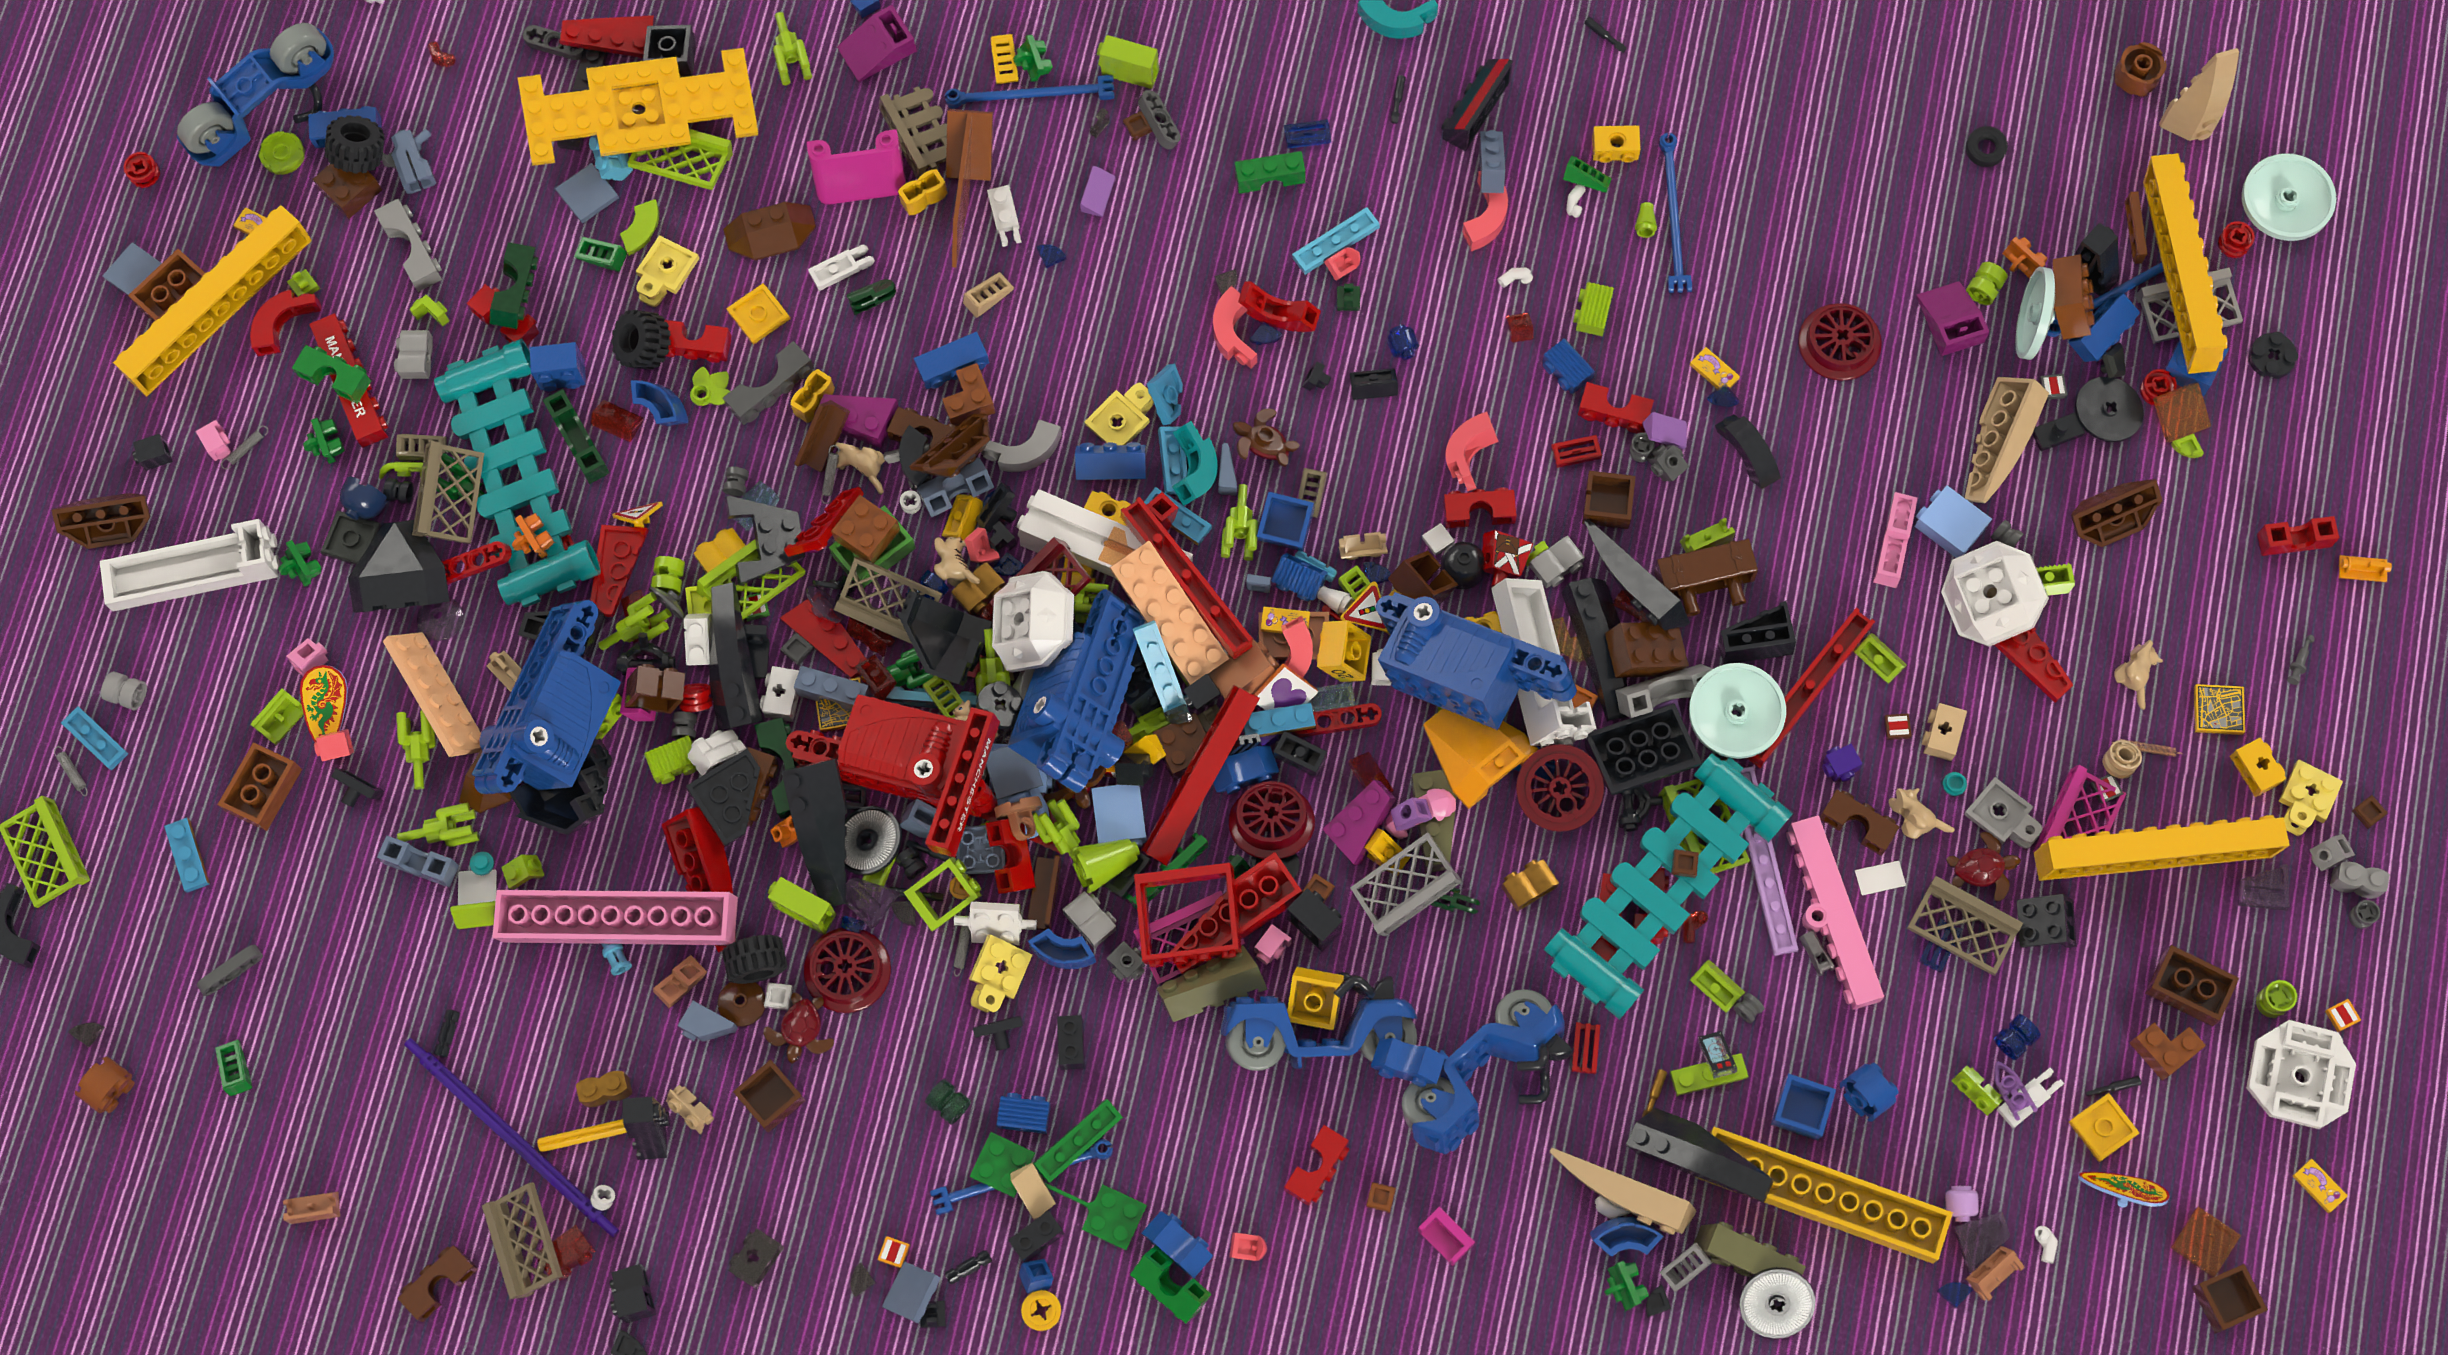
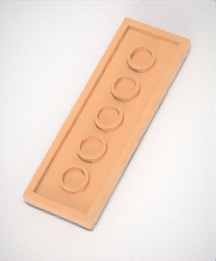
M1147 541L1109 567L1146 623L1155 620L1169 657L1189 686L1229 659L1150 541Z
M424 633L387 636L383 640L385 647L448 756L479 753L481 750L479 742L481 732Z

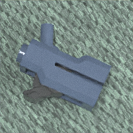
M424 129L415 138L411 130L398 131L391 137L395 147L393 152L389 153V155L383 153L382 162L384 166L395 168L398 171L407 194L421 191L418 180L421 181L423 189L436 184L428 161L422 159L420 154L421 144L431 136L427 129Z

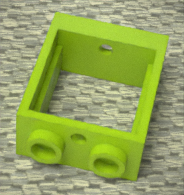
M949 858L904 892L931 931L941 927L968 907L971 902L976 901L982 896L979 892L981 890L980 885L974 878L970 879L965 873L967 868L960 859ZM947 868H950L969 894V897L939 918L919 889Z
M782 877L777 882L774 881L768 890V898L775 909L823 935L836 917V913L830 903Z

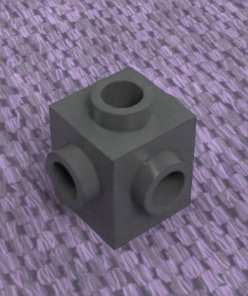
M1659 445L1652 451L1653 455L1647 459L1651 464L1652 472L1660 477L1662 481H1674L1689 468V465L1683 459V452L1674 445Z
M1124 941L1107 957V963L1113 968L1111 970L1112 974L1120 981L1122 979H1125L1128 983L1132 979L1135 981L1145 971L1143 969L1145 963L1142 961L1141 951L1136 947L1131 949Z

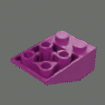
M893 5L873 14L837 46V49L858 82L917 52L913 36Z
M1960 281L1916 295L1941 356L1985 342L1990 331L1980 309Z

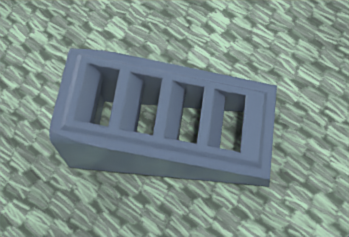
M1223 443L1218 493L1236 496L1237 482L1228 443Z

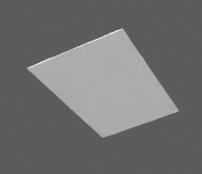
M1899 861L1855 870L1862 895L1906 886Z

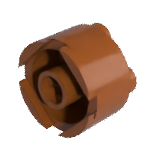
M2146 42L2127 47L2115 68V84L2125 92L2144 97L2157 87L2166 70V60L2164 61L2162 51L2155 45Z
M106 1056L102 1058L105 1061L101 1065L95 1063L82 1077L78 1084L81 1087L80 1092L75 1090V1095L98 1113L105 1111L111 1113L118 1106L119 1102L117 1099L120 1095L128 1093L135 1084L131 1080V1073Z

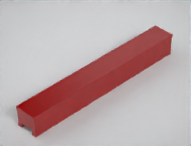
M1138 497L1133 504L1127 508H1122L1120 518L1142 545L1147 541L1151 542L1212 634L1231 658L1235 660L1253 647V638L1144 501Z
M1857 607L1785 696L1786 719L1776 741L1764 752L1746 758L1759 769L1763 767L1872 629L1875 621L1861 614Z
M1233 685L1141 849L1147 855L1167 866L1260 697Z

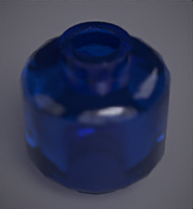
M1405 324L1389 330V335L1386 338L1392 356L1395 358L1402 357L1403 360L1414 357L1415 351L1420 346L1413 328L1406 327Z

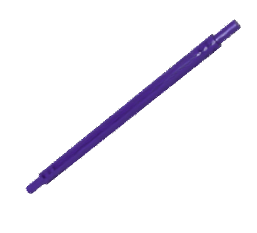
M412 1038L405 1042L404 1046L420 1059L419 1063L592 1223L596 1222L612 1238L619 1233L620 1230L603 1215L604 1212L593 1207L587 1196L432 1053H427Z

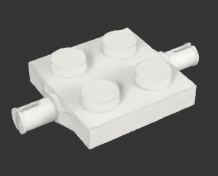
M971 902L969 916L955 915L954 926H968L971 931V943H984L987 935L991 934L1011 945H1020L1022 929L1036 930L1037 920H1023L1019 904Z

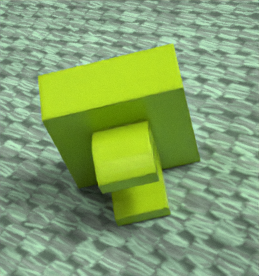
M306 269L296 272L287 281L298 297L304 293L313 294L320 289Z

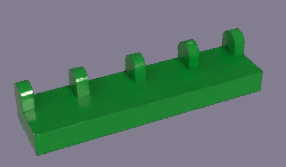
M1195 832L1192 835L1195 841L1185 850L1179 847L1176 850L1179 856L1167 867L1161 864L1159 868L1162 871L1187 868L1208 848V841L1202 835L1199 836ZM1167 885L1146 888L1148 903ZM1130 894L1126 896V899L1137 909L1136 896L1133 897Z
M1104 1099L1075 1127L1069 1130L1040 1158L1034 1161L1035 1168L1050 1183L1123 1117L1108 1099Z

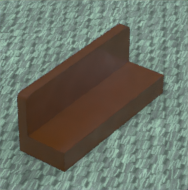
M832 400L820 404L794 465L799 467L807 464L820 473L824 472L827 467L829 448L832 445H836L850 411ZM835 446L831 447L830 453H833Z
M1055 855V859L1037 857L1034 876L1036 887L1032 888L1028 920H1037L1036 930L1045 931L1048 928L1052 929L1062 864L1059 855Z

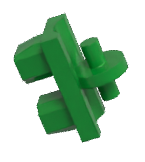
M1026 35V42L1017 49L1018 54L1013 57V62L1016 66H1022L1023 70L1028 71L1031 82L1038 81L1040 75L1050 73L1052 63L1049 59L1040 58L1046 52L1044 41L1034 40L1033 35Z
M318 418L312 419L311 422L316 437H314L313 433L307 434L308 440L303 443L304 450L312 451L314 456L320 455L319 449L321 448L322 454L327 458L329 464L336 462L334 456L345 451L340 438L329 441L327 437L338 433L336 423L333 419L322 422Z
M293 540L286 542L288 549L285 551L286 556L280 558L282 564L279 566L278 571L281 575L289 574L291 579L298 575L304 587L311 585V578L321 574V566L316 559L305 563L304 558L311 556L309 545L307 542L295 545Z
M1621 1261L1608 1268L1610 1278L1607 1281L1610 1288L1604 1291L1605 1295L1613 1294L1616 1302H1622L1625 1311L1641 1304V1301L1649 1296L1643 1284L1636 1287L1633 1284L1631 1278L1639 1275L1638 1268L1634 1262L1624 1263V1261Z

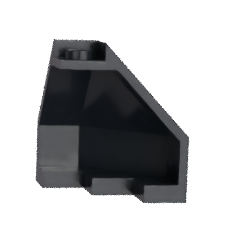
M414 520L383 523L348 577L353 613L449 602L445 567L426 536L412 535Z
M909 591L902 611L896 612L925 672L964 686L968 678V671L973 672L979 662L981 651L985 652L984 629H993V622L951 608L914 591Z
M597 739L593 741L572 787L537 790L529 784H524L509 792L520 810L516 817L568 835L585 828L600 816L605 808L603 799L607 793L609 777H607L608 768L612 764V757L602 740Z

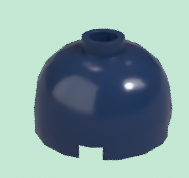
M351 476L347 477L340 490L341 505L347 510L345 514L354 520H358L359 517L362 519H372L378 516L388 503L387 497L372 485L367 483L365 486L359 484L360 479Z

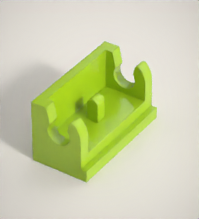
M1723 518L1719 523L1693 535L1687 534L1683 536L1680 544L1686 553L1718 546L1733 541L1735 531L1733 527L1727 528V519Z
M281 688L250 725L274 745H277L304 715L302 704Z

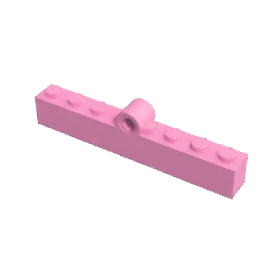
M1819 815L1791 823L1788 832H1786L1790 846L1794 845L1796 865L1798 868H1802L1804 887L1807 891L1810 890L1813 898L1810 900L1811 905L1802 917L1803 926L1808 931H1821L1823 936L1826 935L1829 943L1827 945L1828 954L1831 959H1835L1837 965L1835 973L1839 982L1842 981L1845 990L1843 995L1846 1003L1851 1004L1852 1010L1881 1002L1884 994ZM1812 915H1818L1820 921L1813 920Z

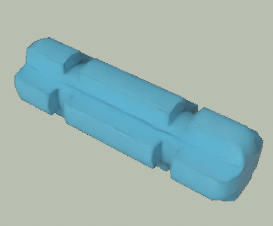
M1298 550L1295 554V557L1327 571L1328 575L1325 580L1332 582L1337 575L1336 569L1330 566L1326 567L1325 563L1312 556L1308 557L1307 553Z

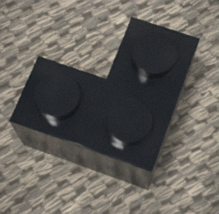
M637 1264L611 1272L613 1279L609 1280L614 1300L610 1303L614 1316L618 1315L619 1319L626 1323H631L657 1315L646 1270L643 1265Z

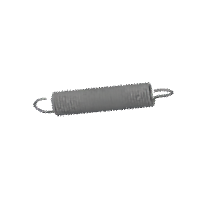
M261 427L225 459L232 465L240 460L242 456L264 438L258 431ZM222 461V462H221V467H222L223 469H226V470L229 469V468H224V467L222 466V463H223V461Z
M831 447L829 448L821 500L823 495L832 496L839 455L830 453Z
M66 752L59 753L56 758L76 790L86 789V783Z
M961 926L954 967L961 970L965 965L971 933L968 926Z

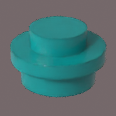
M1951 772L1943 779V789L1949 795L1959 796L1966 790L1967 780L1962 774Z
M478 852L470 860V868L477 875H487L494 867V859L487 852Z

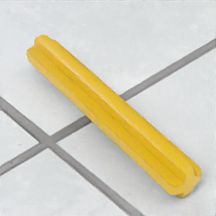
M623 1119L542 1137L538 1139L537 1144L539 1150L545 1152L627 1132Z

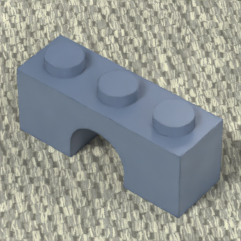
M1494 130L1480 131L1479 164L1481 167V193H1504L1505 158L1503 132Z
M978 457L974 462L961 468L958 475L952 478L938 476L921 484L917 491L932 518L952 508L950 501L956 495L970 493L974 498L994 488V485L986 467Z
M805 666L800 667L794 684L797 696L820 702V699H827L839 704L842 709L852 711L857 694L868 697L872 695L869 685Z
M387 835L377 856L387 866L449 888L459 867L451 858L432 851L430 853L423 852L412 847L409 843Z

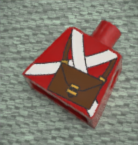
M1497 530L1483 534V570L1494 575L1492 587L1505 578L1515 579L1522 575L1533 546L1532 542Z

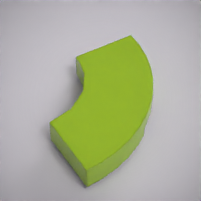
M656 199L634 206L635 217L633 223L627 230L620 233L628 256L638 252L648 244L658 226L659 208Z

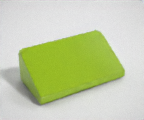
M1873 633L1869 634L1853 651L1888 684L1907 666Z
M496 901L450 907L457 929L494 925Z
M1710 960L1706 961L1690 979L1725 1013L1745 993L1743 989Z

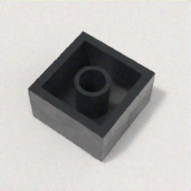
M647 26L643 61L676 57L680 78L693 76L697 40L692 26Z
M1307 888L1287 908V920L1323 952L1342 932V915L1333 907L1329 909L1323 903L1325 901L1324 898L1317 891L1311 892Z

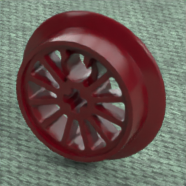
M1846 303L1828 304L1813 311L1804 320L1798 336L1799 350L1806 364L1817 374L1832 380H1851L1866 374L1878 361L1882 348L1880 331L1874 320L1861 308ZM1833 317L1838 318L1839 325H1837ZM1843 317L1849 319L1847 325H1844ZM1827 320V322L1829 323V325H1830L1831 327H1829V326H1827V325H1825V324H1823V323H1821V322H1825V321ZM1853 321L1858 324L1853 328H1850V325ZM1819 329L1827 334H1816L1815 331ZM1861 329H1862V331L1865 332V333H1855V332H1857V331H1859V330H1861ZM1829 340L1828 342H1826L1825 344H1823V345H1821V346H1818V345H1817V342H1816V341ZM1831 347L1833 350L1830 356H1827L1822 352L1825 349ZM1856 347L1859 349L1860 353H1851L1848 348ZM1835 352H1841V360L1833 359Z
M1556 744L1539 749L1525 761L1518 774L1516 792L1523 812L1536 825L1551 831H1570L1586 824L1596 814L1603 799L1604 782L1598 765L1586 752L1574 746ZM1559 759L1569 760L1563 776H1560ZM1555 760L1556 777L1546 767V762ZM1572 763L1577 764L1581 770L1569 779H1566ZM1540 766L1549 775L1551 781L1535 775ZM1585 773L1588 780L1587 783L1570 784L1576 777ZM1534 778L1549 786L1532 789L1531 782ZM1560 781L1561 784H1566L1567 787L1563 789V794L1553 791V788L1556 787L1555 782ZM1588 786L1587 797L1571 791V788ZM1549 791V794L1538 802L1534 801L1532 797L1533 792ZM1553 796L1547 812L1538 807L1546 799ZM1574 796L1585 801L1579 809L1577 808V801ZM1563 798L1572 799L1573 808L1570 811L1561 810L1559 804ZM1554 804L1556 805L1557 811L1561 813V816H1554L1550 814Z
M1268 781L1252 786L1236 800L1229 814L1228 825L1232 839L1247 854L1265 859L1276 852L1278 857L1283 859L1296 854L1309 842L1315 828V815L1308 800L1293 787L1281 782ZM1277 800L1280 801L1281 804L1271 803V801ZM1289 818H1299V821L1296 822ZM1255 820L1248 825L1245 824V821ZM1282 824L1293 828V830L1288 832ZM1261 826L1257 834L1252 832V830ZM1279 830L1283 836L1275 837L1274 832ZM1265 831L1271 832L1270 838L1262 837Z
M854 927L838 928L821 936L810 948L804 963V980L813 999L822 997L824 1000L823 1007L839 1013H853L871 1006L886 990L891 975L890 957L883 943L870 932ZM842 942H849L846 955H844L841 947ZM854 943L861 944L862 946L851 956ZM837 944L840 956L837 957L829 948ZM865 950L870 951L872 954L869 957L857 960ZM825 953H828L832 957H825L821 959ZM872 961L874 962L873 970L858 967ZM848 963L851 968L847 970V973H844L841 968H845V964ZM826 964L834 965L830 975L822 973V969ZM860 972L872 975V977L866 983L857 974ZM840 978L837 992L829 991V988ZM854 978L864 986L857 992H855L852 983ZM825 980L828 982L825 985H822L820 981ZM848 981L851 994L841 995L844 982Z

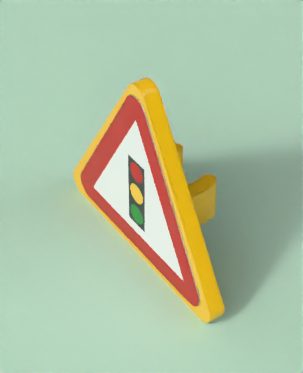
M656 502L612 515L615 519L633 523L634 527L644 528V524L650 523L649 516L663 506L662 502Z
M1371 582L1340 616L1342 621L1348 620L1353 624L1387 632L1376 611V603L1381 598L1377 583Z

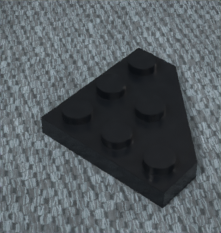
M748 749L686 785L687 791L724 847L744 836L748 825L760 773V767Z

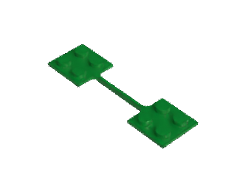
M990 1132L969 1177L1014 1198L1017 1190L1011 1181L1010 1173L1030 1164L1035 1152ZM1045 1183L1048 1189L1088 1208L1089 1213L1081 1230L1127 1250L1146 1209V1204L1103 1184L1096 1199L1093 1202H1085Z

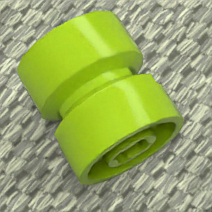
M1983 262L1977 270L1975 277L1966 288V291L1975 302L1989 306L1995 300L1999 293L1998 290L2002 288L2008 275L2000 266L1991 262Z
M670 556L656 557L653 572L656 575L652 577L651 587L658 588L666 593L672 590L679 596L682 588V580L679 578L684 575L685 562Z
M2283 980L2273 981L2262 989L2256 997L2258 1010L2269 1018L2280 1017L2293 1008L2297 1002L2295 988L2292 984Z

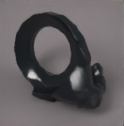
M842 574L837 581L832 579L830 581L812 580V585L843 590L847 577ZM852 587L849 588L847 596L852 593ZM837 594L836 602L839 600L840 594Z

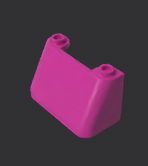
M897 129L883 131L878 134L875 141L876 149L831 155L829 144L823 140L807 141V151L819 201L823 204H837L899 195L898 190L906 184V176Z

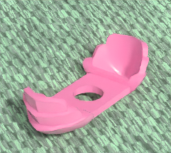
M1431 789L1427 791V794L1419 797L1420 799L1427 800L1432 818L1435 817L1438 821L1443 820L1444 817H1449L1456 810V799L1445 789ZM1389 812L1384 824L1385 830L1398 839L1408 837L1407 830H1396L1391 812Z

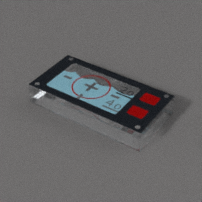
M1722 1031L1698 1037L1699 1046L1713 1078L1737 1073V1066Z

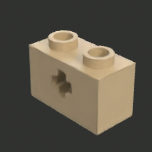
M1939 703L1935 710L1931 709L1927 723H1931L1929 732L1925 731L1922 739V745H1925L1923 753L1952 761L1957 752L1967 711ZM1940 728L1945 729V735L1940 733Z

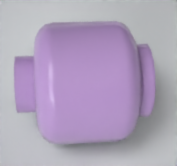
M1951 1186V1190L1946 1192V1210L1953 1212L1952 1216L1955 1217L1956 1222H1969L1971 1216H1976L1979 1213L1978 1193L1972 1190V1186Z

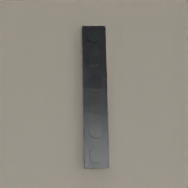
M584 48L572 92L589 90L586 68L605 66L608 52ZM584 137L559 140L557 145L559 148L581 152Z

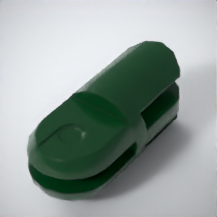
M884 279L846 294L853 314L857 315L890 300L896 295L897 289L892 280Z
M1454 887L1450 890L1454 892L1453 897L1446 894L1440 897L1450 901V906L1437 901L1430 904L1450 912H1454L1456 908L1468 913L1477 914L1479 910L1458 904L1457 901L1459 899L1480 906V901L1461 895V889Z

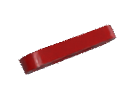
M496 541L441 561L445 567V572H450L446 573L447 585L508 562L512 555L511 547L506 543ZM479 554H483L484 561L482 565L478 566L476 558ZM463 561L464 570L458 573L456 570L457 564Z
M1374 703L1314 711L1315 729L1294 731L1292 733L1297 737H1307L1373 727L1380 723L1382 711ZM1368 710H1372L1374 714H1377L1374 716V720H1370L1368 716L1361 717L1362 722H1358L1357 711H1361L1360 716L1367 715ZM1344 713H1350L1354 716L1355 719L1351 724H1345L1341 721V716ZM1322 716H1326L1331 720V724L1326 728L1320 727L1317 723L1318 719Z

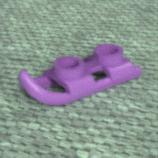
M1997 1061L1994 1072L1995 1083L2014 1118L2017 1121L2020 1120L2017 1112L2028 1106H2031L2034 1113L2037 1112V1107L2019 1076L2011 1068ZM2004 1069L2010 1075L2005 1076L2000 1082L1999 1070ZM2020 1088L2022 1093H2018L2017 1089ZM2009 1093L2012 1094V1098L2010 1100L2007 1096V1094Z

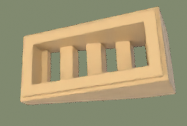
M998 272L964 293L963 304L977 318L1013 291L1014 287ZM996 282L1001 286V290L995 285Z

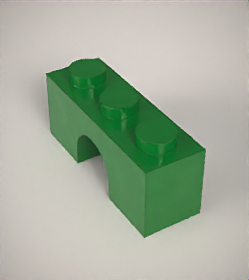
M1302 151L1235 162V176L1239 194L1259 191L1264 183L1273 180L1282 181L1283 187L1305 183L1306 171Z
M305 345L292 367L298 377L317 386L325 376L336 374V380L331 387L337 395L356 404L359 403L371 383L364 368L356 364L354 367L350 366L343 358L336 355L333 358L327 355L325 350L317 346L311 348Z
M1155 1245L1143 1255L1130 1275L1139 1285L1147 1289L1159 1302L1172 1311L1178 1319L1187 1324L1198 1314L1212 1294L1194 1278L1184 1286L1175 1284L1169 1276V1268L1174 1261Z

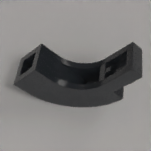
M1733 414L1715 425L1717 433L1728 440L1740 454L1747 469L1749 479L1754 484L1763 489L1781 479L1778 466L1768 445L1755 426L1745 416L1739 418Z
M7 883L5 889L0 892V954L18 965L32 969L41 946L33 941L20 938L16 934L13 921L24 890L16 885Z

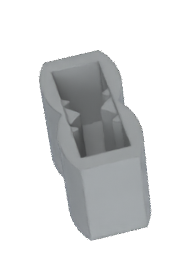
M401 330L400 337L396 339V348L399 354L398 358L394 360L395 372L399 374L401 379H429L433 350V337L429 330Z
M1566 536L1535 557L1530 562L1529 567L1539 580H1542L1545 588L1551 585L1556 587L1564 581L1563 576L1570 572L1575 574L1583 567L1582 563L1585 557L1569 536Z
M2342 862L2333 869L2330 886L2340 892H2355L2364 898L2373 899L2378 898L2387 891L2390 874L2379 868L2365 869L2362 865L2355 862Z
M1084 891L1063 909V914L1095 949L1116 931L1114 924L1117 921L1109 911L1104 913L1099 908L1101 903L1094 894L1088 895Z

